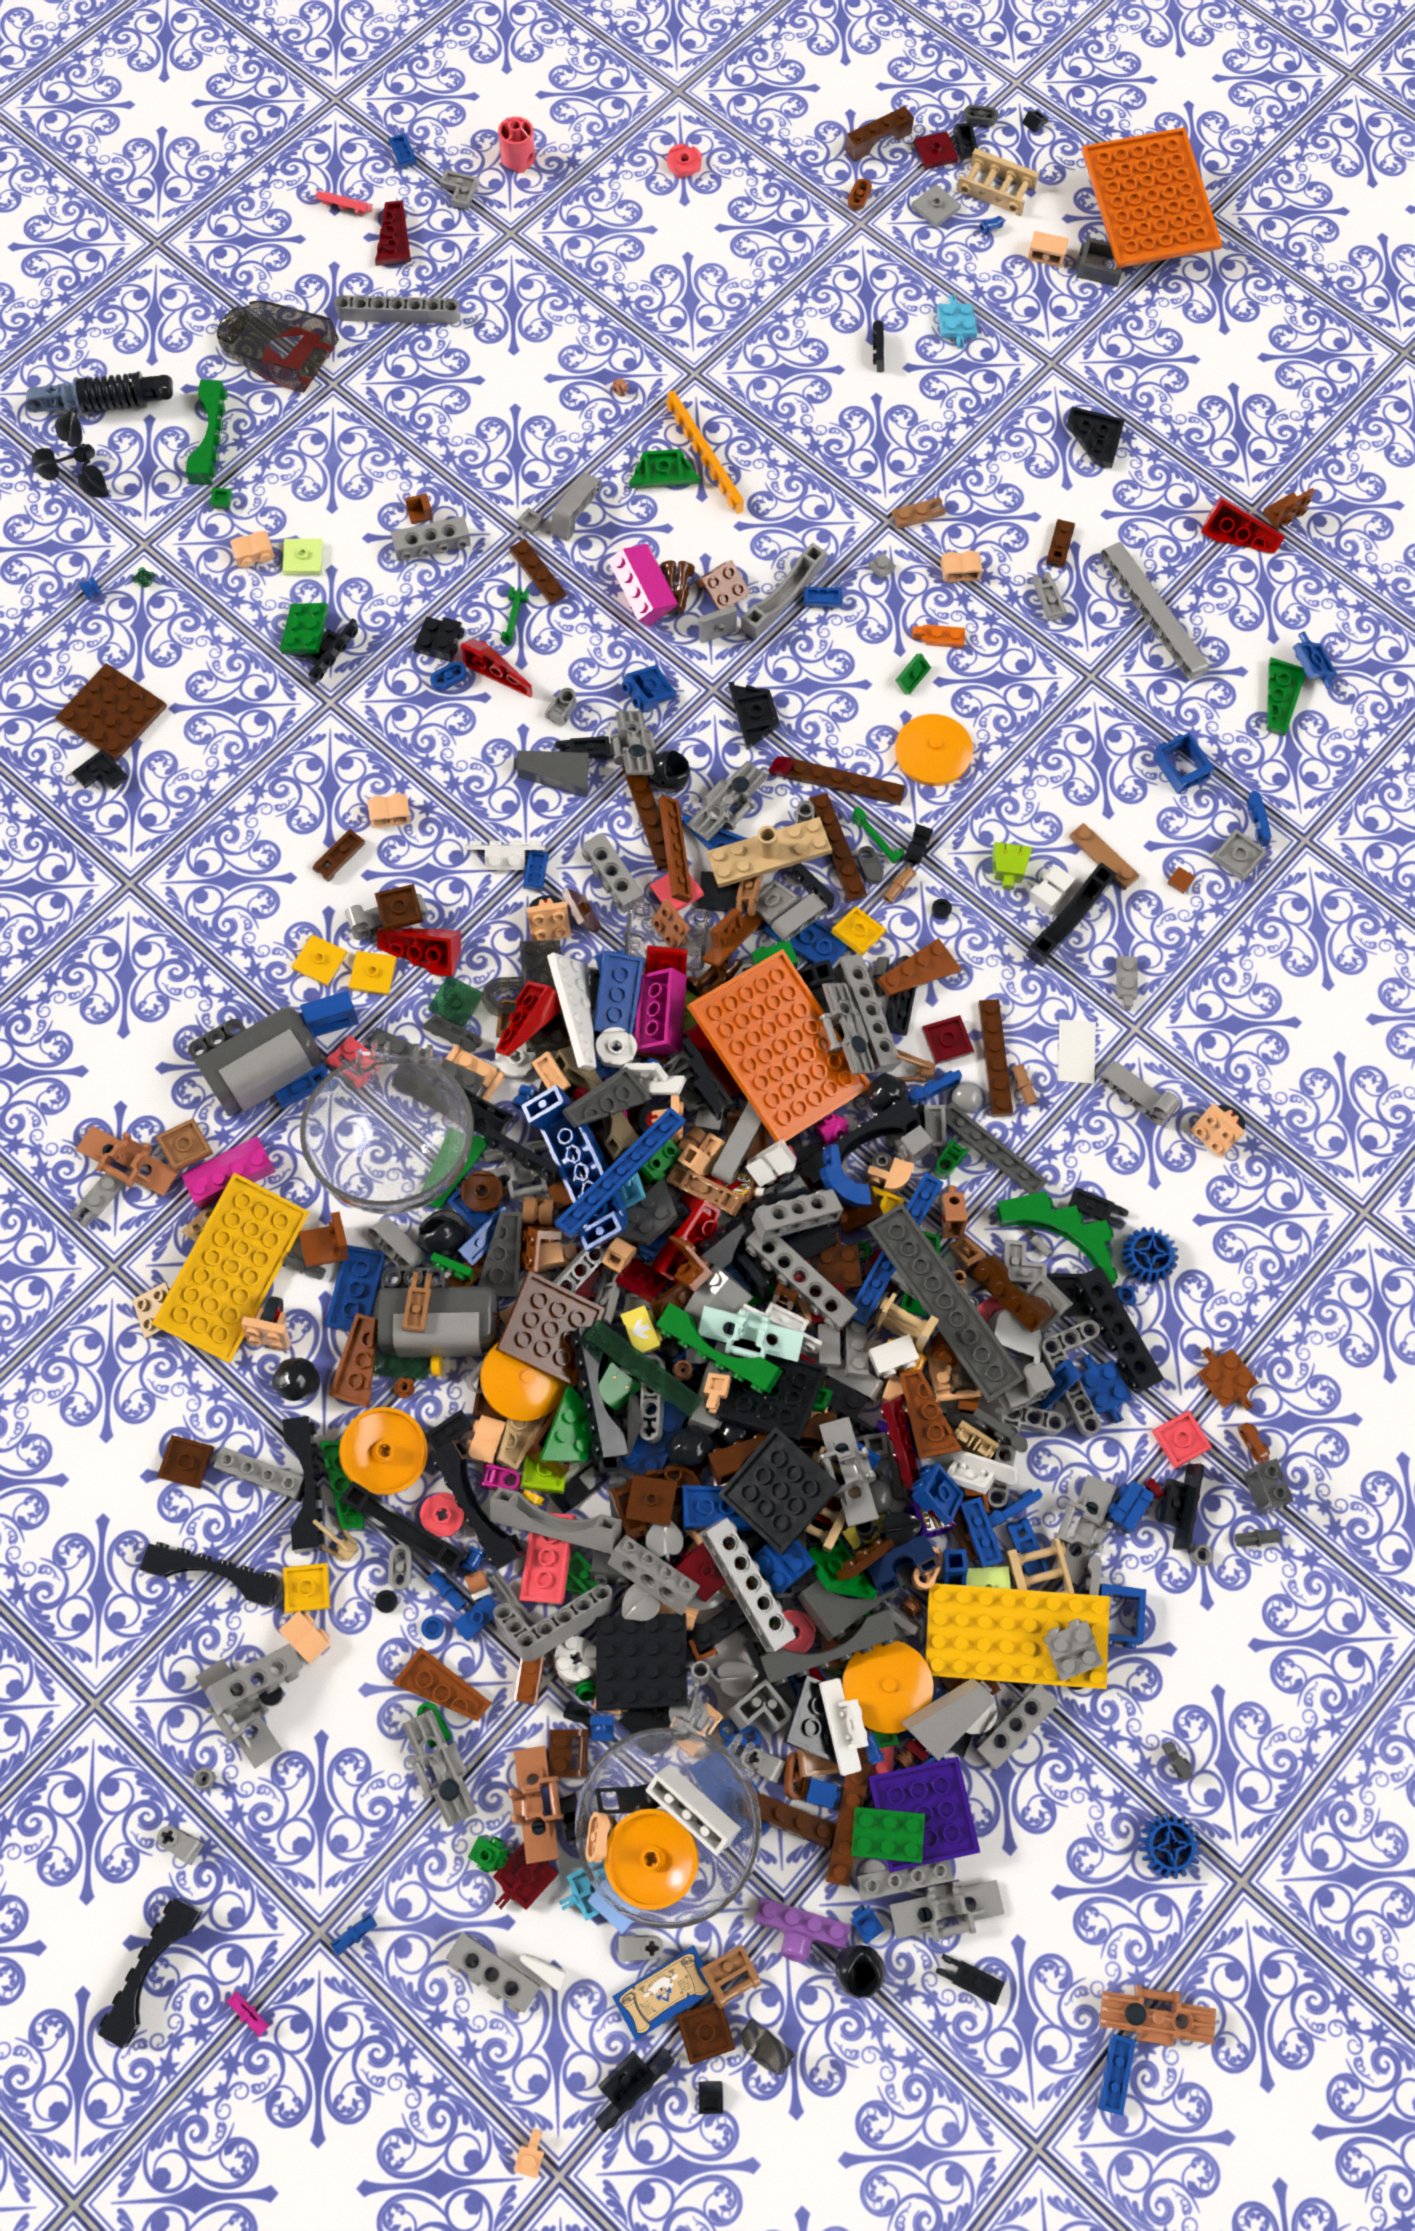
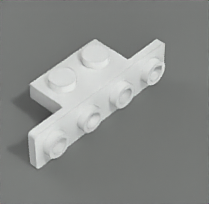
M475 840L465 845V850H485V870H525V850L546 849V845L541 844V841H529V844H521V841H509V844H501V841H489V844H482V841Z
M637 1062L625 1063L624 1067H628L649 1095H679L686 1082L685 1076H668L659 1063Z
M770 1302L765 1313L747 1304H744L742 1308L771 1316L770 1322L802 1332L805 1331L809 1320ZM805 1333L802 1348L807 1352L818 1354L822 1341Z
M962 1450L934 1457L938 1462L951 1465L947 1473L957 1485L983 1494L987 1493L994 1480L1013 1486L1017 1482L1015 1467Z
M839 1678L821 1682L819 1687L840 1775L845 1776L859 1772L862 1768L857 1748L869 1745L858 1699L845 1701Z

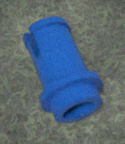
M997 216L990 220H982L979 225L981 233L989 234L992 230L1002 228V217Z
M874 1733L868 1735L867 1741L869 1746L864 1748L869 1758L867 1761L874 1765L883 1761V1755L885 1754L884 1752L881 1753Z

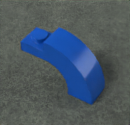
M833 1144L824 1148L823 1162L827 1166L820 1169L819 1172L826 1189H833L839 1202L857 1208H865L871 1205L869 1183H855L845 1175L841 1165L839 1145Z
M966 1549L943 1550L944 1561L941 1566V1584L966 1586L968 1572Z

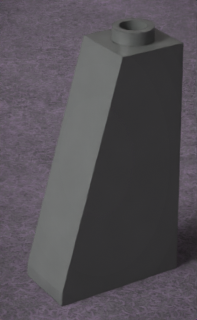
M518 750V758H514V770H517L519 778L587 797L589 753Z

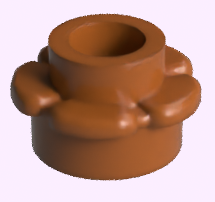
M402 1377L396 1381L397 1384L394 1385V1392L400 1398H407L414 1394L415 1383L411 1378L406 1379Z

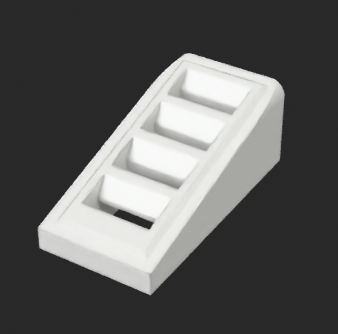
M524 1953L521 1955L520 1961L552 1988L557 1991L560 1990L566 1970Z

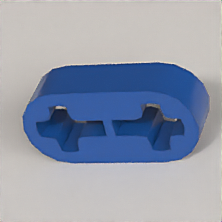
M727 1719L719 1727V1734L726 1741L728 1740L747 1748L756 1747L761 1741V1733L754 1726L748 1725L740 1731L731 1719ZM732 1724L733 1729L739 1731V1735L732 1733L730 1737H727L723 1727ZM750 1731H754L757 1741H752L751 1744L747 1743L748 1739L741 1736L742 1732L749 1734Z

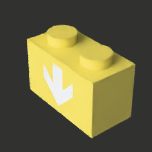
M644 1305L621 1314V1320L626 1326L635 1355H644L661 1348L659 1342H662L663 1339L659 1329L654 1330L652 1322L655 1319L651 1309L646 1310Z

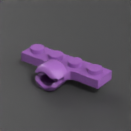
M762 1897L759 1899L754 1919L756 1924L784 1933L781 1954L786 1959L794 1962L807 1961L813 1942L839 1950L845 1949L850 1929L849 1924Z

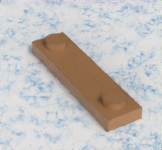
M1085 823L1081 824L1070 834L1069 838L1098 865L1102 862L1117 873L1115 881L1124 890L1139 879L1140 875Z
M677 1163L666 1179L668 1184L700 1200L704 1199L734 1217L745 1201L743 1196Z

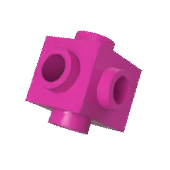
M836 1113L825 1116L823 1120L814 1125L820 1141H823L826 1146L838 1141L842 1135L849 1134V1123L844 1117L841 1118Z

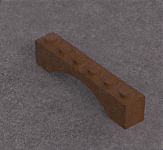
M821 1412L810 1418L800 1445H797L820 1450L822 1446L825 1447L819 1425L835 1421L832 1412ZM760 1433L752 1439L744 1442L740 1440L729 1447L716 1448L709 1453L708 1465L717 1486L728 1483L768 1435Z

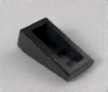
M972 122L955 124L953 134L961 158H972L973 152L965 153V151H974L977 148Z

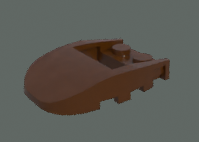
M669 1466L660 1470L652 1469L640 1475L678 1483L671 1521L678 1528L683 1527L682 1485L701 1486L695 1473L684 1466ZM629 1479L624 1485L616 1489L614 1487L611 1488L608 1494L611 1496L618 1519L622 1520L624 1536L627 1535L633 1540L646 1539L648 1529L645 1523L625 1520L632 1479Z

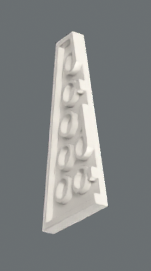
M553 952L547 958L578 1068L591 1071L596 1068L588 964Z

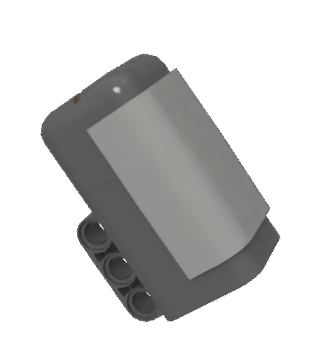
M283 1007L248 1029L238 1019L228 1020L192 1041L188 1046L190 1056L228 1117L240 1110L244 1113L272 1097L276 1091L311 1071L321 1059V1053L315 1039L292 1007ZM240 1029L238 1033L232 1034L233 1030ZM222 1039L219 1044H214L216 1040ZM204 1050L202 1054L195 1055L197 1051Z
M436 1267L390 1268L383 1273L382 1289L379 1291L378 1343L383 1354H397L399 1358L483 1356L484 1352H489L499 1342V1301L495 1290L491 1287L464 1286L447 1288L444 1272ZM413 1272H419V1288H424L427 1273L432 1274V1277H441L440 1282L432 1283L425 1333L402 1330L409 1286L411 1287L409 1280L412 1278ZM391 1277L398 1278L395 1284L388 1283Z

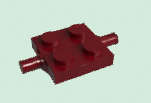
M523 1842L507 1860L504 1867L499 1869L493 1876L504 1891L494 1903L497 1906L500 1904L499 1908L502 1910L512 1899L527 1910L559 1873L550 1865L549 1861L527 1865Z

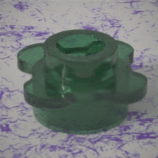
M141 567L138 569V573L132 577L134 583H138L139 586L146 588L153 583L155 574Z

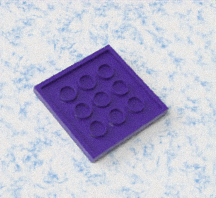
M958 1757L868 1776L875 1809L925 1814L922 1863L886 1860L889 1873L981 1853Z

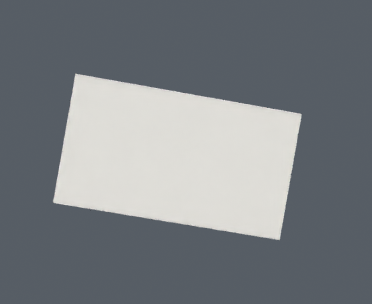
M1059 1019L1058 1081L1095 1083L1096 1022Z

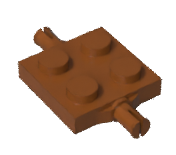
M1209 1346L1201 1352L1209 1362L1197 1375L1221 1407L1224 1409L1229 1404L1240 1401L1246 1411L1252 1408L1254 1405L1246 1395L1259 1382L1235 1351L1231 1348L1223 1355L1216 1357Z

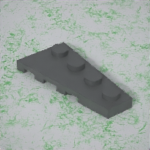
M626 1066L566 1107L562 1113L574 1128H578L650 1102L652 1098Z
M500 1210L478 1282V1286H487L494 1289L497 1296H518L522 1211Z

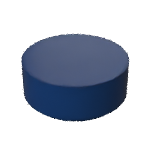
M434 1616L426 1618L421 1625L422 1634L429 1640L440 1638L444 1633L443 1622Z

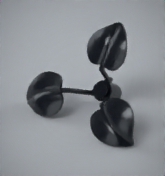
M70 410L58 417L55 422V431L60 440L67 442L68 446L77 447L73 454L55 460L52 450L40 448L32 455V466L42 478L53 480L59 475V467L56 463L72 458L78 462H84L81 467L82 473L77 477L80 488L92 497H106L109 495L102 472L96 466H87V464L91 463L90 459L94 458L95 450L90 444H81L83 439L81 425L75 410Z
M892 1512L887 1514L882 1520L885 1530L878 1528L877 1525L874 1526L872 1521L853 1527H856L857 1536L860 1538V1550L864 1549L865 1540L871 1539L875 1531L880 1534H886V1539L892 1538L895 1544L894 1547H900L908 1543L912 1538L917 1537L923 1523L911 1514ZM847 1521L845 1522L841 1532L846 1531L848 1529ZM867 1569L863 1570V1573L872 1584L873 1581Z

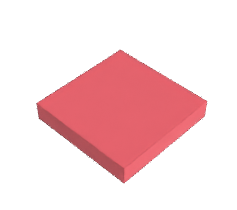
M669 873L649 885L651 891L661 904L668 898L677 911L704 896V892L690 874L692 900L688 903L672 898Z
M1190 1410L1151 1431L1174 1469L1212 1449Z

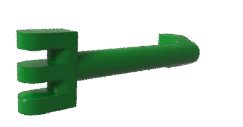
M510 586L508 600L513 601L507 630L506 632L502 631L501 641L507 646L513 643L520 604L527 603L529 589H525L524 595H521L522 588H517V592L514 594L515 588Z
M855 807L851 819L858 828L862 826L893 864L900 861L905 853L904 849L899 848L893 852L866 820L867 815L860 807Z

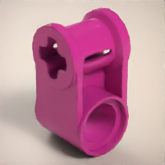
M483 1464L482 1468L484 1471L481 1482L478 1483L479 1487L490 1490H497L501 1487L516 1492L520 1489L521 1477L515 1470L492 1464ZM515 1476L517 1478L516 1483L512 1486H507V1478Z

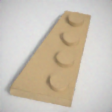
M547 1415L532 1421L508 1419L497 1461L516 1471Z

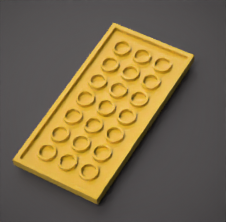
M234 1172L151 1325L230 1364L245 1336L241 1325L243 1317H255L283 1264L285 1256L290 1251L310 1212Z
M934 1583L928 1592L925 1661L929 1666L932 1676L1107 1689L1110 1596ZM1074 1619L1086 1620L1096 1641L1095 1645L1103 1664L1060 1681L1042 1637L1047 1636L1046 1631L1059 1626L1061 1630L1069 1627L1067 1623Z

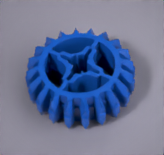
M1142 1227L1141 1231L1134 1230L1133 1235L1129 1234L1127 1237L1128 1241L1123 1243L1125 1249L1121 1250V1254L1125 1257L1122 1258V1262L1128 1263L1125 1266V1270L1132 1269L1130 1275H1139L1138 1281H1141L1143 1277L1146 1283H1149L1151 1279L1154 1283H1158L1159 1278L1164 1281L1167 1275L1170 1276L1173 1273L1172 1269L1177 1267L1175 1261L1179 1259V1256L1175 1253H1177L1178 1248L1172 1247L1175 1240L1168 1241L1170 1235H1161L1162 1229H1159L1156 1233L1154 1227H1150L1149 1231ZM1147 1241L1145 1248L1134 1249L1138 1242ZM1156 1244H1158L1162 1248V1250L1158 1249ZM1148 1251L1152 1253V1259L1148 1257L1149 1255L1146 1254ZM1137 1260H1140L1144 1264V1267L1140 1265ZM1165 1261L1162 1268L1152 1269L1155 1262Z
M1167 1813L1162 1814V1820L1159 1816H1154L1155 1824L1151 1821L1146 1822L1150 1830L1145 1828L1141 1830L1146 1835V1838L1140 1837L1138 1840L1145 1843V1847H1139L1140 1852L1146 1851L1147 1854L1141 1858L1142 1861L1150 1860L1147 1868L1152 1869L1156 1866L1154 1874L1160 1875L1163 1871V1878L1165 1879L1169 1878L1170 1872L1173 1879H1178V1872L1182 1877L1187 1876L1186 1869L1190 1872L1194 1871L1191 1862L1194 1864L1199 1863V1860L1194 1855L1202 1854V1851L1196 1850V1845H1201V1841L1194 1840V1837H1197L1199 1833L1197 1831L1190 1832L1193 1828L1192 1823L1184 1826L1186 1822L1184 1817H1181L1177 1822L1176 1814H1172L1170 1819ZM1171 1826L1178 1829L1186 1841L1177 1840L1174 1832L1171 1831ZM1163 1828L1162 1840L1157 1844H1153L1156 1833ZM1169 1842L1180 1844V1846L1172 1848L1171 1853L1170 1849L1160 1848V1846H1166ZM1187 1848L1184 1859L1177 1865L1176 1861L1178 1860L1179 1851ZM1161 1851L1164 1853L1166 1861H1169L1170 1866L1159 1861L1154 1852Z

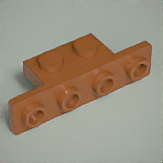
M733 908L710 931L713 947L702 957V961L719 967L764 922L763 919L757 915L749 916L748 913L741 918L740 910Z

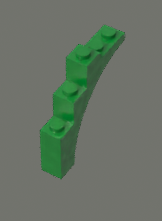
M1046 1191L997 1202L995 1210L1000 1227L1015 1225L1033 1226L1064 1237L1079 1248L1090 1260L1094 1268L1101 1266L1112 1286L1116 1283L1118 1278L1117 1271L1111 1265V1251L1109 1247H1106L1112 1241L1114 1234L1112 1227L1108 1226L1107 1220L1082 1225L1083 1216L1081 1211H1078L1076 1205L1052 1211L1053 1201L1051 1197H1048Z

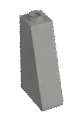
M971 1678L904 1719L901 1723L939 1761L995 1701L989 1694L992 1689L984 1681L978 1683L974 1678Z

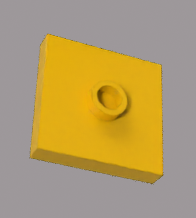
M855 906L832 928L831 933L856 953L863 956L885 935L887 930Z
M311 934L291 968L328 987L348 953L346 950Z
M356 951L348 987L349 990L389 996L397 957Z
M328 1563L283 1567L284 1613L331 1609Z

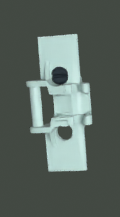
M706 1305L703 1308L698 1330L701 1336L727 1343L726 1355L734 1354L745 1358L762 1357L765 1359L766 1354L796 1362L799 1360L805 1332L770 1322L771 1316L745 1309H740L735 1314ZM770 1333L775 1334L778 1338V1342L774 1345L769 1344L766 1340V1336ZM740 1338L754 1341L756 1346L761 1348V1351L756 1352L734 1346L733 1343L736 1340L739 1341Z

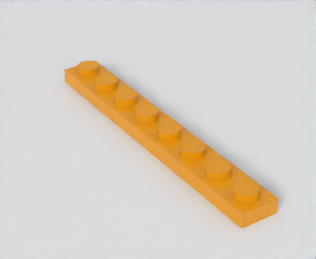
M675 391L668 392L666 401L668 411L674 414L677 425H681L684 436L691 441L694 452L700 455L703 466L708 468L711 479L717 482L718 489L727 498L729 507L733 508L736 514L743 512L744 500Z

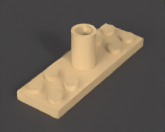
M817 817L777 830L772 826H763L759 829L757 836L708 850L706 854L717 886L721 888L832 854V848L821 819Z

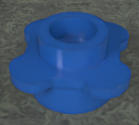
M1129 1285L1123 1287L1116 1286L1114 1288L1122 1305H1135L1134 1287Z

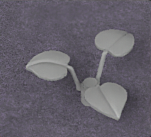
M672 1521L670 1527L653 1525L646 1535V1547L657 1557L665 1555L666 1563L671 1565L669 1554L676 1555L683 1548L682 1533ZM633 1584L624 1596L622 1616L624 1619L650 1620L658 1614L660 1600L637 1584ZM720 1588L705 1603L696 1593L689 1606L698 1610L711 1609L721 1604L725 1597Z
M687 1647L688 1673L691 1672V1680L695 1687L692 1700L688 1698V1707L669 1709V1718L677 1734L680 1736L692 1735L699 1731L706 1723L708 1717L707 1706L702 1702H696L699 1686L706 1684L709 1677L716 1683H721V1691L725 1695L738 1698L744 1696L751 1689L759 1675L758 1670L742 1662L728 1661L718 1667L717 1674L719 1678H717L706 1662L697 1661L691 1665L692 1653Z

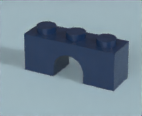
M923 1534L912 1538L908 1543L900 1547H894L866 1569L878 1593L882 1596L900 1587L897 1579V1573L900 1568L907 1565L914 1566L921 1576L941 1565L926 1535Z

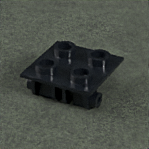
M670 1708L630 1709L619 1720L650 1753L675 1729L669 1718Z

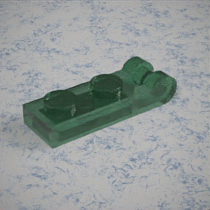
M375 1352L373 1376L405 1377L406 1379L427 1381L430 1359L423 1357H398V1355ZM379 1362H385L384 1369L378 1368Z

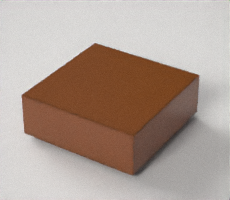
M1178 867L1167 884L1184 894L1195 879V876Z

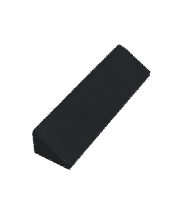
M905 955L898 958L896 966L908 959L909 956ZM916 987L889 997L885 1017L890 1033L907 1036Z
M824 1224L810 1228L786 1243L807 1261L835 1245L838 1241L828 1225ZM759 1258L754 1260L758 1271L769 1282L777 1278V1275L772 1270L769 1272L762 1266V1261ZM785 1260L778 1262L782 1268L789 1266V1263Z

